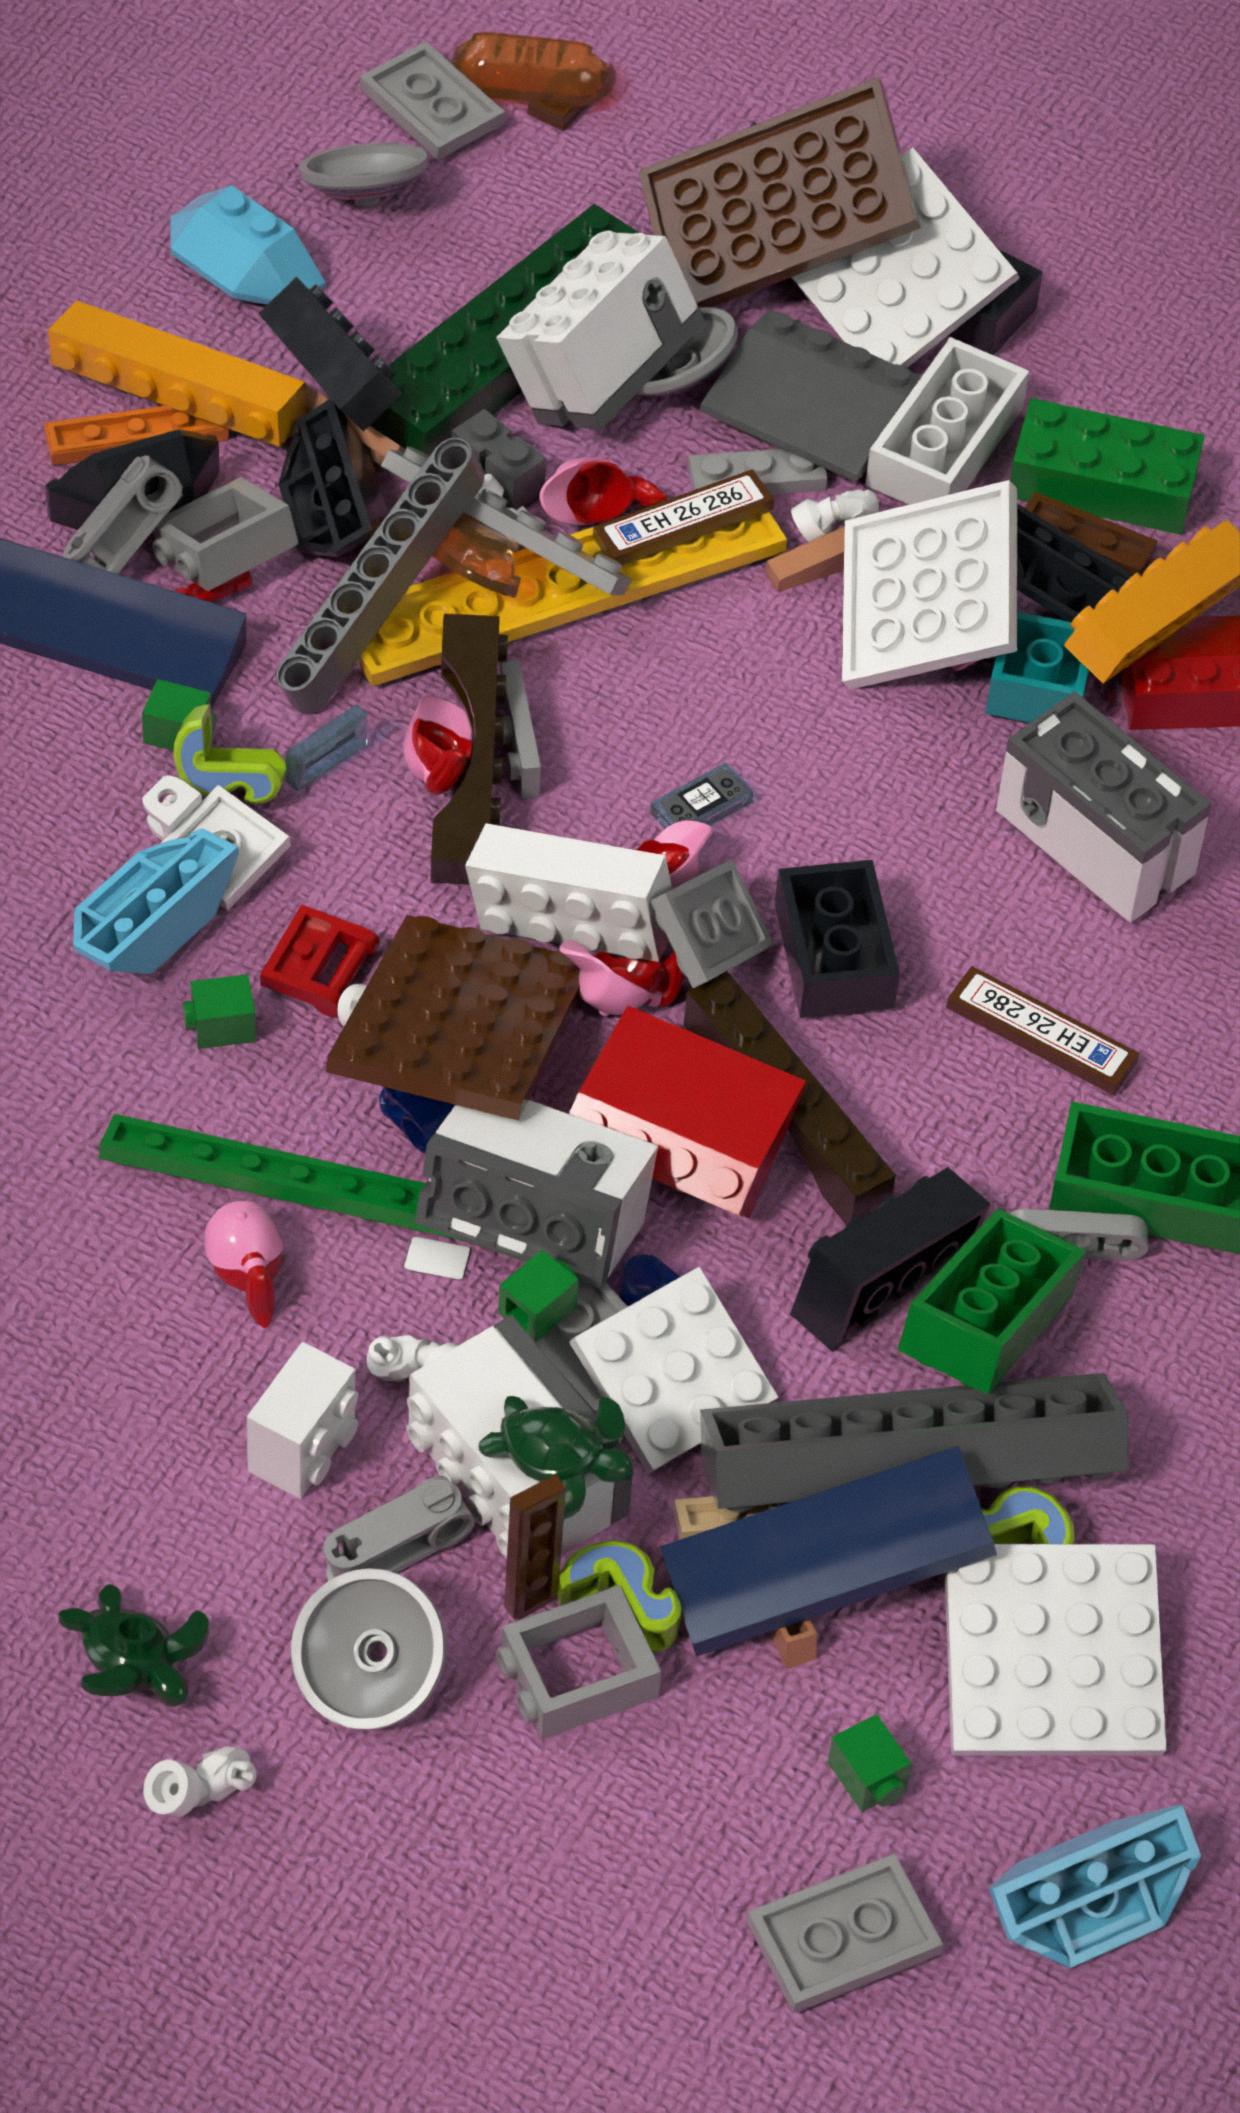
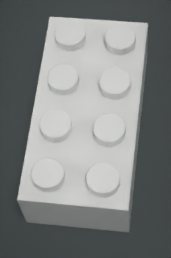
M950 337L870 448L865 486L909 505L966 491L1023 409L1029 370Z
M485 824L465 865L481 929L489 930L496 934H510L532 938L540 942L562 944L566 940H573L582 944L589 951H604L623 955L630 959L660 961L669 939L657 924L655 911L650 900L672 889L665 855Z

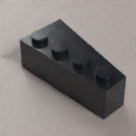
M296 276L258 314L338 408L364 432L402 395V392L391 380L396 373L378 354L374 358L371 356L375 351L373 346L358 331L354 334L351 332L355 326L337 307L333 310L330 309L334 302L317 284H314L309 289Z
M949 1167L932 1177H921L907 1192L898 1197L895 1195L888 1197L875 1211L865 1217L862 1215L856 1216L840 1232L831 1237L825 1235L813 1244L808 1252V1259L810 1261L790 1315L830 1351H835L845 1343V1331L852 1324L857 1322L864 1328L878 1317L876 1309L886 1301L890 1294L893 1293L898 1299L902 1298L913 1289V1286L921 1278L926 1268L933 1273L951 1259L982 1226L991 1203Z

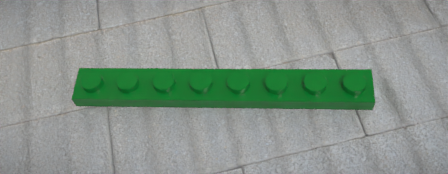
M119 1114L113 1115L100 1142L99 1159L467 1242L415 1223L419 1193L425 1185L423 1182Z

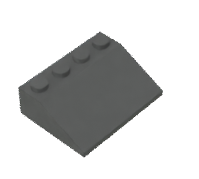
M769 309L749 328L701 403L700 412L856 482L867 471L870 448L922 376L909 371L902 365L893 364L872 355L864 348L852 346L834 338L824 330L814 329L798 322L788 314Z

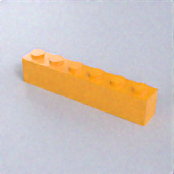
M77 300L48 329L51 365L278 447L292 434L295 420L307 413L305 381Z
M1227 519L1212 530L1207 525L1204 526L1191 539L1189 544L1185 541L1181 542L1165 560L1162 557L1156 559L1142 576L1136 573L1129 578L1120 588L1119 592L1112 589L1098 602L1094 609L1090 605L1083 609L1070 624L1075 631L1064 646L1104 684L1240 588V531Z

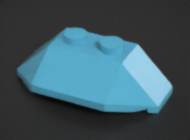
M232 185L200 195L171 216V255L234 299L269 304L296 276L309 289L314 284H317L322 290L325 289V280L294 228Z
M201 828L190 832V837L169 840L139 851L74 909L73 946L75 952L110 971L152 974L215 917L239 856L238 846Z
M1178 1804L1109 1822L1022 1860L989 1887L1008 1940L1066 1968H1072L1164 1927L1184 1890L1191 1870H1194L1199 1862L1201 1854L1184 1807Z

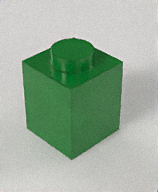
M157 679L142 712L143 743L174 751V742L184 719L195 707L207 704L211 706V692ZM211 712L213 736L217 722V714Z
M248 974L190 981L191 1001L182 1002L185 1030H195L198 1049L256 1042L255 1008Z
M540 1250L499 1285L498 1314L504 1319L512 1315L536 1343L577 1308L579 1279L568 1264L561 1260L556 1261L544 1250Z
M878 1714L831 1738L828 1764L861 1812L877 1804L880 1807L888 1806L905 1793L912 1763Z

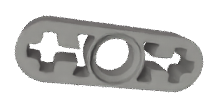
M1018 1209L1008 1213L1086 1250L1084 1258L1134 1260L1142 1257L1148 1251L1147 1223L1142 1218L1134 1215L1041 1209Z

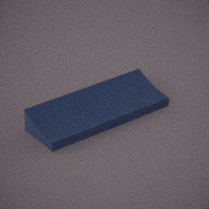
M0 538V644L149 690H153L157 679L211 692V709L213 708L247 644L246 613Z
M959 1445L660 1546L674 1591L681 1604V1612L696 1657L997 1555Z

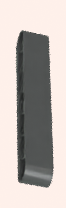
M457 437L449 438L435 448L280 663L276 671V680L293 708L298 712L305 714L314 713L328 702L482 487L485 473L466 440Z

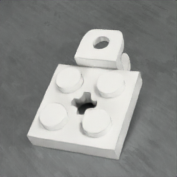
M166 775L142 798L144 808L149 814L147 816L148 826L152 833L162 840L161 843L190 837V832L203 828L238 846L239 856L220 902V905L227 911L291 846L290 838L286 833L219 785L202 801L201 793L177 777ZM165 793H172V794H174V795H168V796L166 797V799H165L162 803L159 802V798H160L163 794H165Z

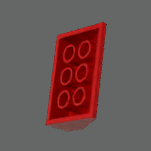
M1240 615L1197 617L1119 672L1129 730L1240 727Z
M627 1005L580 1088L569 1114L658 1145L653 1179L738 1216L750 1219L808 1081Z

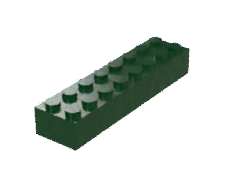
M594 203L391 362L389 366L396 373L391 380L402 392V395L370 426L404 449L412 447L430 457L441 442L451 438L453 429L483 409L494 415L522 392L496 338L509 325L511 318L522 312L536 298L538 291L549 285L563 271L565 264L575 259L589 245L590 240L595 235L604 231L627 234L639 232Z

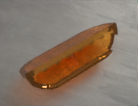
M479 32L473 34L472 39L456 47L451 60L453 66L492 99L528 103L537 100L547 105L579 107L595 103L606 97L614 88L617 79L613 65H607L600 57L592 53V46L569 40Z
M463 512L432 556L457 574L484 588L509 597H516L520 584V577L514 575L515 564L512 553L517 552L516 547L501 533Z

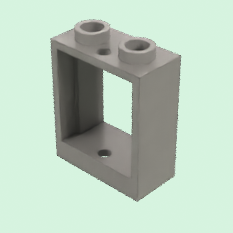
M240 477L165 515L153 530L155 541L152 542V548L162 565L171 567L186 580H191L209 591L293 548L299 543L289 505Z
M620 1585L502 1626L501 1648L496 1649L499 1668L506 1680L513 1678L519 1690L516 1693L519 1711L526 1723L534 1722L541 1739L659 1698L662 1671ZM601 1625L622 1667L623 1673L550 1698L528 1650Z

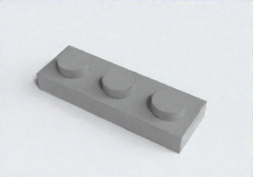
M782 448L688 455L687 468L692 491L751 469L755 471L771 495L826 491L827 474L824 467Z
M519 660L507 661V663L501 662L500 675H506L505 703H496V709L503 708L505 716L503 745L510 744L511 752L507 753L509 780H517L521 799L539 797L541 764Z

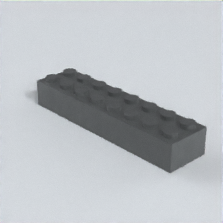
M1105 1373L999 1382L988 1395L964 1385L700 1409L702 1467L717 1508H726L734 1512L748 1511L753 1509L755 1505L776 1503L784 1505L958 1445L972 1485L982 1484L990 1488L1005 1487L1013 1481L1034 1480L1039 1483H1053L1066 1476L1084 1475L1089 1478H1105L1110 1476L1112 1472L1128 1471V1413Z

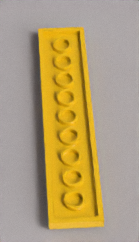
M763 513L622 565L619 572L632 578L624 595H610L526 548L411 585L357 662L373 687L441 664L444 614L500 616L499 634L508 635V642L786 552L787 538L771 513ZM593 527L570 534L584 543L581 550L594 558H596L598 553L604 555L593 539Z

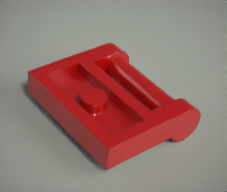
M301 904L261 971L260 986L314 1005L320 1013L326 1016L336 1017L338 1016L340 996L351 985L366 957H371L375 953L380 943L379 937L365 927ZM338 943L349 946V950L328 986L316 982Z

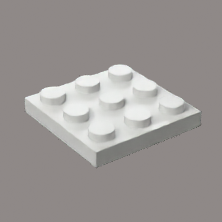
M700 1267L579 1334L569 1342L601 1397L610 1398L620 1405L625 1420L624 1435L648 1474L701 1444L700 1409L771 1403L778 1398Z

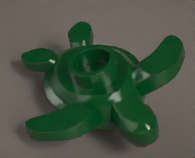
M508 1396L504 1404L505 1417L501 1420L500 1432L489 1433L478 1445L480 1453L486 1457L496 1458L509 1454L511 1460L525 1475L541 1482L557 1474L566 1487L564 1520L574 1516L584 1504L586 1495L585 1475L592 1473L605 1482H621L631 1479L634 1473L632 1463L628 1457L619 1450L611 1449L618 1445L623 1438L625 1420L620 1405L607 1397H602L599 1400L598 1417L596 1422L593 1423L585 1416L572 1410L559 1407L528 1408L521 1398Z
M111 1584L105 1585L98 1595L97 1603L100 1609L87 1612L79 1608H69L59 1612L58 1621L62 1627L82 1632V1643L85 1653L91 1663L100 1671L81 1677L80 1685L84 1691L98 1696H121L134 1692L136 1689L153 1690L159 1700L167 1706L176 1707L186 1703L188 1698L187 1681L181 1672L172 1667V1664L190 1658L203 1649L209 1636V1619L206 1614L198 1610L192 1612L186 1623L170 1635L164 1625L155 1618L137 1611L121 1609V1591Z

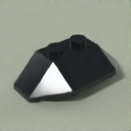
M330 398L295 420L292 431L295 437L287 451L278 485L283 502L288 504L299 543L296 545L297 550L304 555L339 557L372 537L388 515V511L371 455L346 415Z
M177 429L94 453L70 468L60 479L55 478L45 484L47 515L51 522L79 530L119 481L121 475L134 459L145 455L173 472L183 486L181 492L183 495L169 511L171 513L208 493L220 473L219 441L216 435L208 434L205 436L198 432ZM158 476L152 477L147 481L144 489L145 495H150L157 490L159 486Z
M1017 503V590L1066 621L1072 622L1087 606L1090 605L1094 609L1098 602L1112 589L1119 592L1125 582L1133 576L1128 571Z

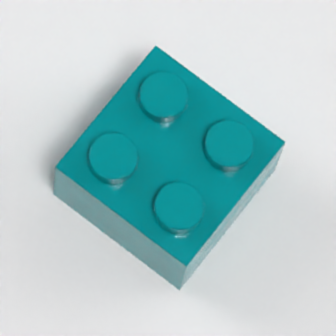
M1017 612V651L996 656L985 714L1031 723L1074 691L1084 699L1090 671L1064 646L1075 631L1070 626L1072 622Z

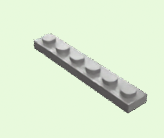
M407 447L405 451L388 450L381 466L411 483L429 456L412 447ZM483 489L481 494L477 492L464 510L465 514L610 595H624L632 578L619 572L622 565L616 560L600 553L597 554L596 558L581 550L584 543L564 532H559L557 536L543 529L545 521L523 510L517 515L505 508L507 500L486 489Z

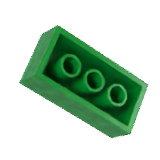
M1030 398L1013 459L1010 481L1017 488V500L1029 502L1034 492H1037L1101 518L1182 535L1205 435Z
M1071 1101L1049 1210L1134 1215L1142 1218L1147 1223L1148 1235L1240 1254V1136Z
M997 1208L911 1302L898 1351L916 1359L922 1365L932 1367L961 1381L965 1386L977 1389L988 1395L1070 1301L1086 1250Z

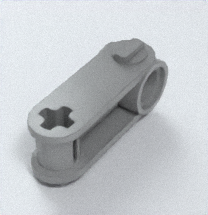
M149 456L136 457L121 475L119 481L68 542L63 557L118 574L159 522L182 497L183 486L173 472ZM158 476L159 486L157 490L150 495H145L144 489L147 481L152 477ZM90 553L96 555L98 557V560L95 561L92 557H90Z
M434 1476L421 1482L405 1494L334 1530L327 1536L323 1546V1554L328 1563L326 1571L328 1581L343 1573L357 1569H382L397 1573L441 1549L453 1546L464 1539L474 1527L475 1518L463 1502L459 1488L445 1476ZM342 1542L343 1550L339 1552L338 1544Z

